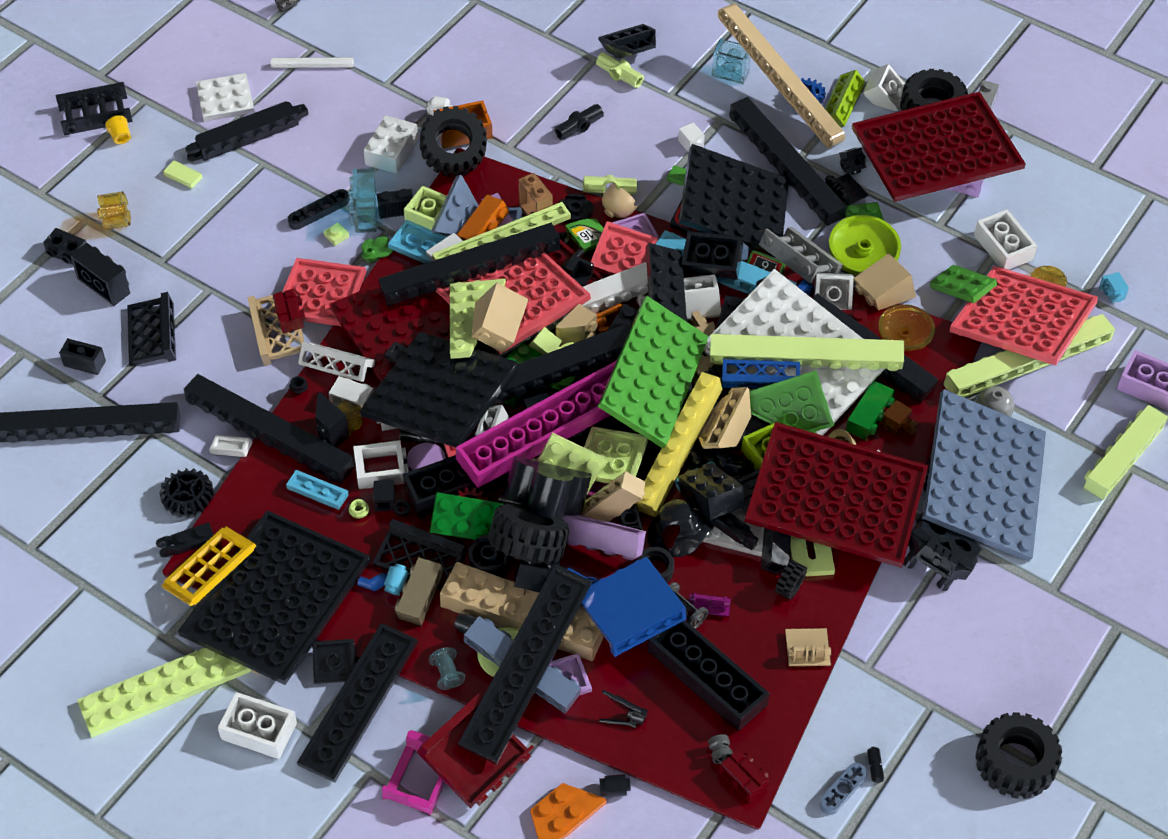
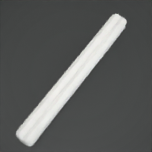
M352 57L271 58V67L352 68L354 67V59Z

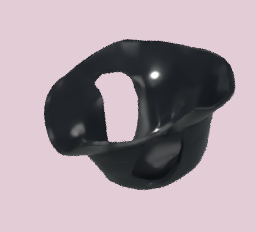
M676 499L661 507L658 515L649 526L647 536L652 547L664 548L670 552L672 557H683L694 552L714 526L706 520L707 517L703 513L694 512L693 510H699L687 501ZM669 525H678L680 532L673 546L667 548L663 542L664 530Z

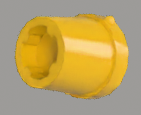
M114 116L106 122L107 132L110 133L116 144H125L131 139L129 124L124 116Z

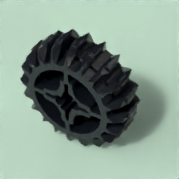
M185 468L181 472L178 469L176 474H170L171 478L165 477V483H161L159 494L164 508L170 511L172 515L177 513V516L180 518L185 514L188 518L189 514H193L196 517V512L200 511L203 513V507L206 508L213 499L212 481L201 470L197 472L195 468L191 471Z

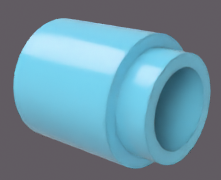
M400 564L390 566L384 582V591L400 595L409 575V572L406 571L407 567Z

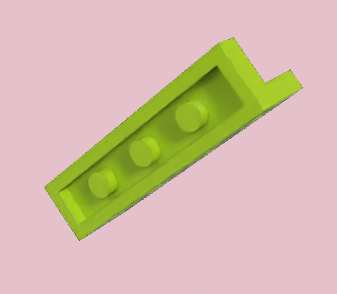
M857 70L840 75L825 107V110L841 128L845 127L865 84V80Z

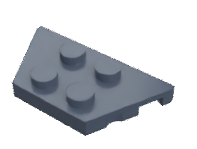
M462 175L455 177L433 225L432 233H443L447 236L455 233L457 235L479 206Z

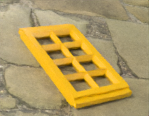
M228 527L221 528L165 579L161 586L189 606L196 605L254 551L256 545ZM223 539L228 540L230 543L221 551L216 548ZM235 545L241 548L234 557L227 555ZM211 550L217 553L209 562L202 559ZM222 557L228 560L221 569L214 567ZM198 562L204 565L196 574L189 571ZM209 569L215 572L209 580L204 581L201 579ZM185 574L191 577L183 586L176 583ZM196 581L202 584L196 592L191 593L188 591Z

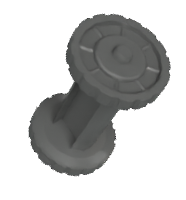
M678 583L670 584V588L686 608L688 623L695 629L698 628L706 619L708 610L705 607L696 609L678 593L680 590ZM690 611L694 612L692 616L688 615Z

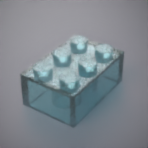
M374 168L353 169V176L349 177L350 187H353V189L349 190L350 200H353V202L349 203L350 214H353L351 215V226H355V233L377 232V189Z

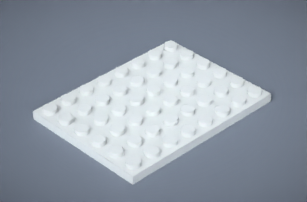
M775 269L712 333L863 339ZM711 335L709 336L703 351L709 357ZM727 365V372L730 374H735L739 370L735 365ZM749 366L745 369L748 374L753 375L759 371L755 366ZM802 366L800 367V375L817 370L833 422L835 423L884 369L869 370L868 368L852 370L849 367L832 369L823 366L820 368ZM768 367L764 370L768 375H774L778 372L774 367ZM788 367L784 370L788 376H796L795 367ZM829 428L816 432L817 434L824 435Z

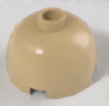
M610 184L602 196L604 212L611 218L629 217L638 207V205H634V198L624 189L620 188L618 190L614 188L615 184Z

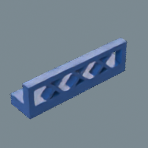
M723 359L722 388L748 387V389H757L795 376H788L784 370L788 367H795L796 376L800 375V362ZM727 365H735L739 369L735 374H726ZM749 366H755L759 371L753 375L748 374L745 369ZM768 367H774L778 372L774 375H768L764 370Z

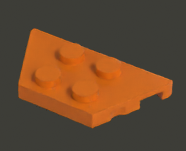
M565 783L560 784L530 809L537 838L565 839L606 804V799Z

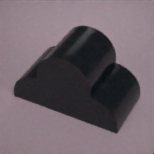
M514 456L504 495L511 501L524 505L531 513L542 517L557 519L562 518L564 514L580 515L583 511L592 474Z

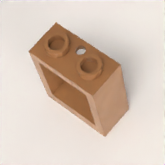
M535 173L519 179V207H521L525 216L553 206V195Z

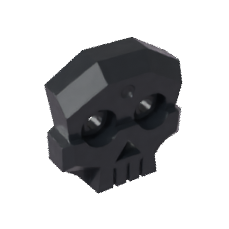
M922 512L912 529L908 543L910 551L905 557L903 565L906 567L910 561L907 568L913 569L917 561H920L942 575L937 582V586L940 589L944 584L945 586L942 588V591H947L954 580H966L978 561L977 556L982 549L974 539L922 519Z

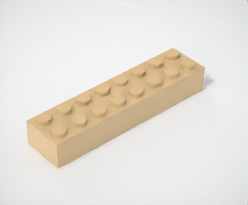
M456 562L440 592L441 607L463 614L469 613L477 617L480 616L483 619L487 618L498 628L512 627L520 630L539 592L514 587L513 581ZM580 606L558 649L573 655L578 653L581 658L593 661L604 636L582 606Z

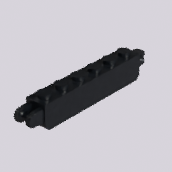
M284 101L197 134L195 142L185 147V151L188 153L187 160L190 162L199 159L207 161L298 126V120L309 115L308 109L305 104L292 106L290 102Z

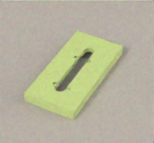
M791 536V560L807 567L806 576L834 575L835 568L831 547L813 542L816 558L812 560L808 557L806 540Z

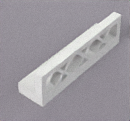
M303 342L298 364L364 382L367 367H374L375 360L319 344ZM307 351L311 352L314 357L311 362H305ZM327 356L330 364L323 367L320 359ZM340 360L343 361L346 367L342 371H339L336 363ZM355 365L361 366L359 376L354 375L351 369Z

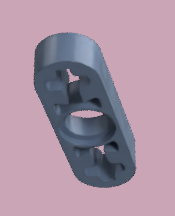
M851 764L824 793L820 801V809L823 813L827 815L837 813L862 785L867 774L866 768L862 764ZM853 772H860V776L857 775L852 782L850 779ZM844 784L848 786L849 792L841 793L837 787ZM835 795L834 805L828 807L826 803L831 802Z

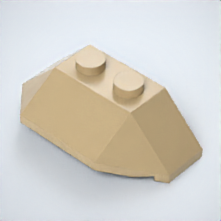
M748 387L731 388L728 392L729 394L723 397L712 409L698 436L704 449L737 446L751 418Z

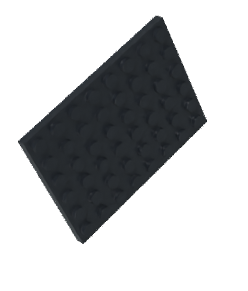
M267 510L247 536V539L256 545L254 551L200 600L178 630V634L286 685L311 649L313 641L318 639L370 563L371 556ZM239 548V549L236 551V553L233 555V557L241 550V548Z

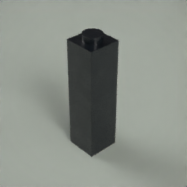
M764 528L761 569L777 575L784 571V568L789 563L790 535Z

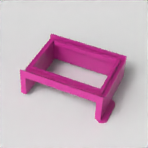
M410 730L406 736V746L388 785H384L382 788V799H390L428 813L431 816L445 785V782L440 777L429 800L397 790L414 751L417 752L420 746L429 739L427 735Z

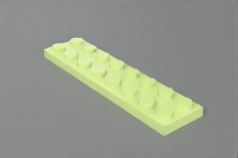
M202 648L82 697L77 702L93 738L251 672V669L207 648Z

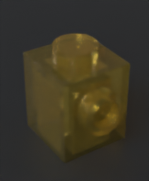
M346 400L341 402L337 407L346 414L350 435L354 430H358L363 423L362 416L357 406H352Z

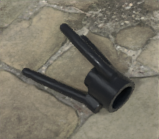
M602 690V694L630 708L627 715L630 721L600 718V723L625 725L636 728L637 724L643 725L648 713L647 709L634 705L618 695Z

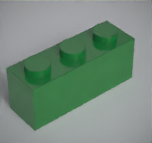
M873 381L849 417L846 431L867 441L870 435L875 434L878 428L877 424L879 421L882 422L886 409L890 408L894 403V390Z

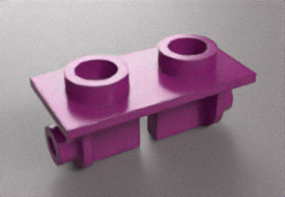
M695 592L690 594L689 602L696 609L705 607L708 610V615L729 617L731 598H727V596L724 598L699 595Z

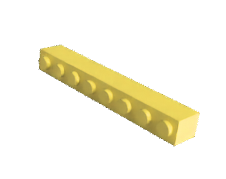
M702 372L675 422L667 445L661 449L645 479L644 497L641 501L636 502L639 512L653 517L658 515L722 391L719 377Z

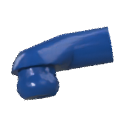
M380 573L371 579L360 577L357 586L377 591L384 587L387 574Z

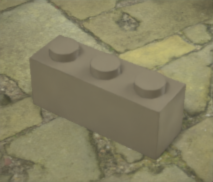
M418 557L416 564H413L410 569L411 576L409 581L404 583L403 595L401 600H397L395 611L399 620L422 626L442 578L443 569L439 563Z

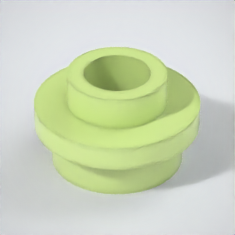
M361 499L354 500L349 506V513L354 518H363L369 512L368 504Z

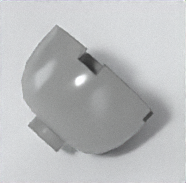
M998 386L986 388L979 394L976 403L1011 417L1013 414L1014 399L1004 388Z

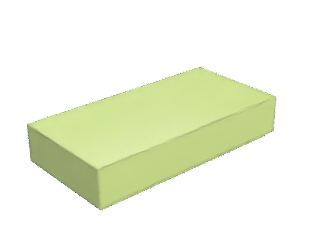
M175 160L163 171L165 176L191 189L203 178L201 173Z

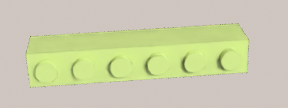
M1150 405L1144 410L1140 409L1135 416L1136 420L1134 422L1130 421L1126 426V432L1124 434L1120 433L1115 440V445H1110L1107 448L1105 457H1100L1094 465V470L1090 469L1086 473L1084 488L1104 500L1162 431L1168 419L1167 415Z

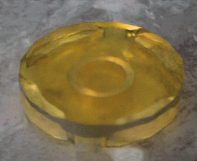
M1053 266L1037 267L1031 277L1064 287L1067 285L1065 274Z

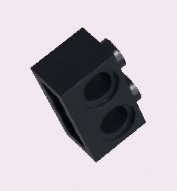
M55 228L43 243L46 253L50 257L58 258L67 264L73 265L70 255L87 242L83 238Z

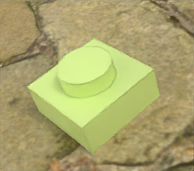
M337 222L324 231V236L336 246L349 238V232Z

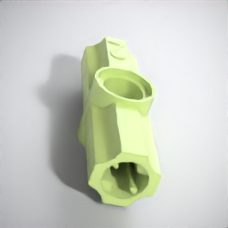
M602 52L596 60V65L608 71L610 76L616 81L621 79L631 86L638 88L644 80V75L632 69L630 64L624 59L618 61L607 53Z
M606 175L604 177L584 176L583 192L604 193L608 188L606 185L613 183L616 185L614 188L618 190L622 188L629 194L636 195V178H617L613 175Z

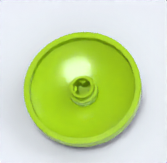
M855 215L845 218L835 225L829 237L828 248L830 255L843 264L842 270L857 276L887 254H890L898 262L901 253V240L896 230L884 220L869 215Z

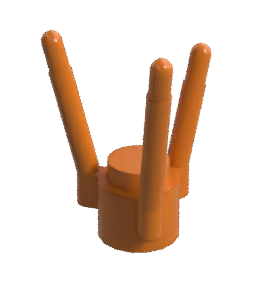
M617 304L601 313H597V329L599 333L607 331L609 328L604 327V325H607L605 316L621 310L622 304Z

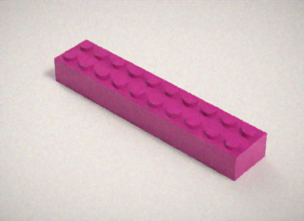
M617 360L457 446L456 460L475 486L479 488L510 471L514 456L532 459L541 454L552 432L568 439L610 416V414L597 406Z

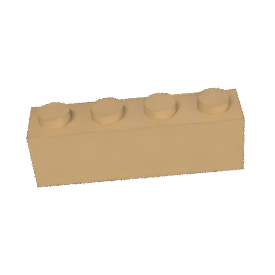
M626 471L588 498L580 515L610 522L616 516H620L626 509H630L637 501L642 500L645 494V481Z

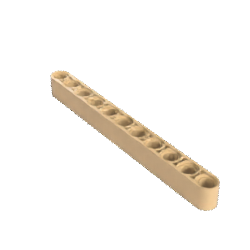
M734 3L719 9L718 18L822 143L826 147L832 148L845 140V133L742 10Z

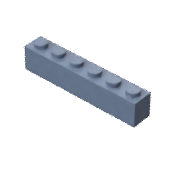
M480 616L464 634V642L499 667L514 641L509 633L504 630H498L491 620L483 619ZM549 666L535 693L566 714L579 697L581 688L574 679H567L563 676L560 669L555 666Z

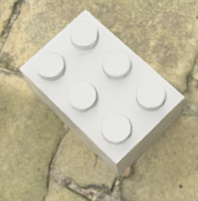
M385 115L364 149L365 165L397 174L418 140L417 124Z
M1008 209L977 221L974 236L999 267L1010 270L1034 260L1037 249L1036 243Z
M236 692L218 726L221 740L280 759L297 725L295 711Z

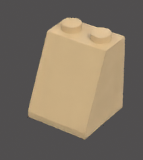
M887 254L854 277L856 292L859 295H863L870 306H874L877 310L916 297L911 274L890 254Z
M496 282L475 302L471 337L503 353L515 341L528 299Z

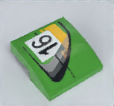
M585 219L565 225L566 232L576 245L584 250V253L597 247L604 229L597 219Z

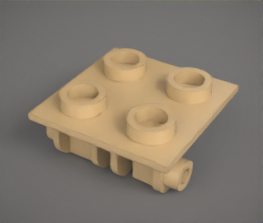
M827 628L785 629L789 666L831 665V647L828 645Z

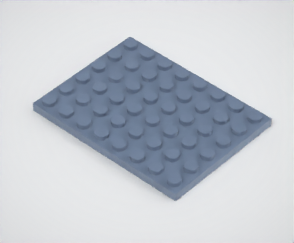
M943 389L940 393L922 519L1029 562L1033 558L1046 432Z

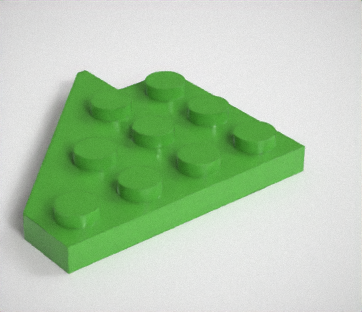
M817 370L749 391L751 414L770 424L778 422L816 434V431L834 426Z

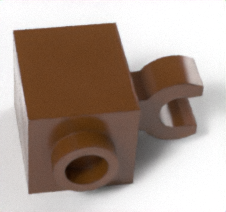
M896 400L883 414L881 426L895 435H898L904 428L909 435L913 436L917 432L916 427L919 423L911 419L912 409Z

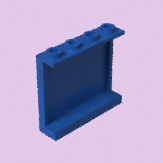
M647 557L637 560L633 564L619 569L614 574L592 584L581 604L608 641L610 652L614 657L686 620L685 606Z

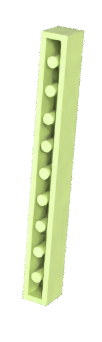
M1103 314L1090 317L1084 322L1059 361L1110 342L1116 329ZM1008 350L999 351L993 356L984 357L977 362L968 363L964 367L950 370L946 374L943 385L948 391L965 398L1050 364Z
M711 334L710 363L723 365V359L800 362V367L820 368L823 366L832 369L849 367L852 370L868 368L869 370L888 369L889 371H897L902 369L904 363V341Z

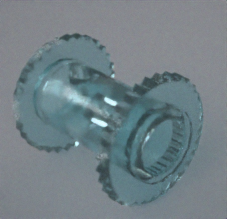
M450 647L436 650L428 659L431 665L438 666L441 678L437 681V686L442 690L456 688L465 680V674L457 672L453 659L457 656V651Z

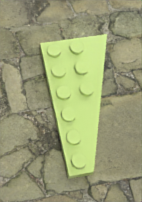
M506 279L476 280L474 282L450 284L451 359L471 356L477 344V339L471 337L475 302L496 282L505 286Z

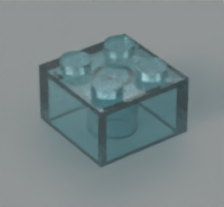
M720 38L713 53L712 76L744 85L750 72L751 57L739 43Z

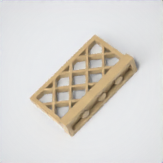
M273 295L255 299V296L247 297L259 352L264 366L270 365L271 360L300 353L302 343L305 342L302 329L296 330L291 334L289 332L282 333V330L276 327L279 320L277 314L273 313V310L276 308ZM271 303L272 305L266 310L262 308L261 304ZM269 316L276 318L272 324L265 322ZM272 330L279 332L275 339L269 337ZM283 335L290 337L286 344L279 341ZM294 340L301 342V346L293 348L290 345ZM275 345L283 347L281 351L272 353Z

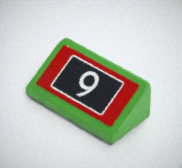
M755 250L751 252L747 261L748 264L768 272H772L775 269L783 275L785 271V264L780 260Z

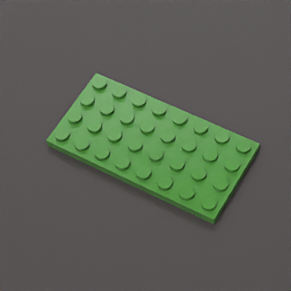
M646 296L640 305L597 407L661 448H664L668 443L709 336Z

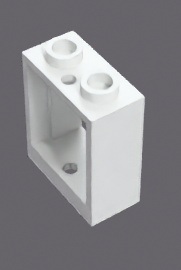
M400 440L354 446L359 489L374 488V481L384 479L394 480V485L404 484L403 474L408 472V464H403V460L407 458L406 450L401 448ZM397 455L399 469L365 473L363 459Z

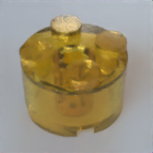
M123 191L97 195L98 204L100 205V208H97L99 219L103 218L104 230L131 225V213L127 208L129 203Z

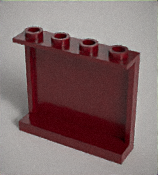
M481 692L427 739L416 752L470 809L475 804L480 806L488 798L486 794L490 790L495 792L503 784L501 780L505 776L509 779L517 771L516 766L519 763L524 765L532 757L529 753L534 748L531 745L527 749L513 734L500 760L495 765L458 746V742L484 696Z

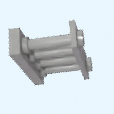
M787 227L783 237H778L769 229H766L759 243L762 248L809 283L813 282L817 273L839 274L843 266L842 263L793 227Z

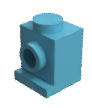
M1119 272L1102 276L1099 285L1100 291L1104 290L1105 295L1112 303L1125 300L1129 289Z

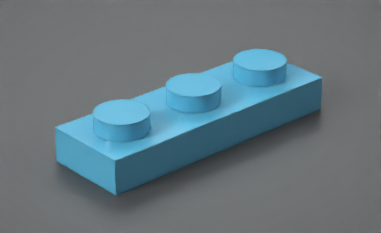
M298 470L294 472L286 484L288 490L338 510L348 497L347 490Z

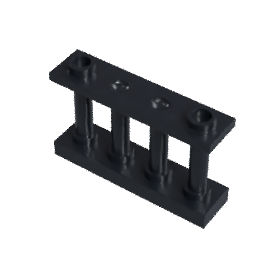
M124 82L55 95L59 111L65 112L66 120L61 121L64 135L105 128L106 122L114 116H124L128 123L133 122L130 108H124L122 100L127 99ZM116 101L117 110L107 112L106 103ZM99 104L100 113L90 115L88 106ZM82 108L83 117L73 118L71 109Z

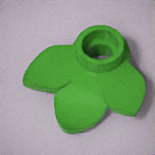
M381 236L375 240H365L361 246L363 250L361 253L362 259L367 263H373L378 258L390 255L393 250L387 247L389 237Z

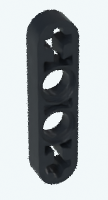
M345 189L336 190L294 211L288 216L289 227L294 230L301 229L345 207L350 202L349 192ZM323 204H331L330 207H322ZM309 211L316 212L314 215L307 214Z

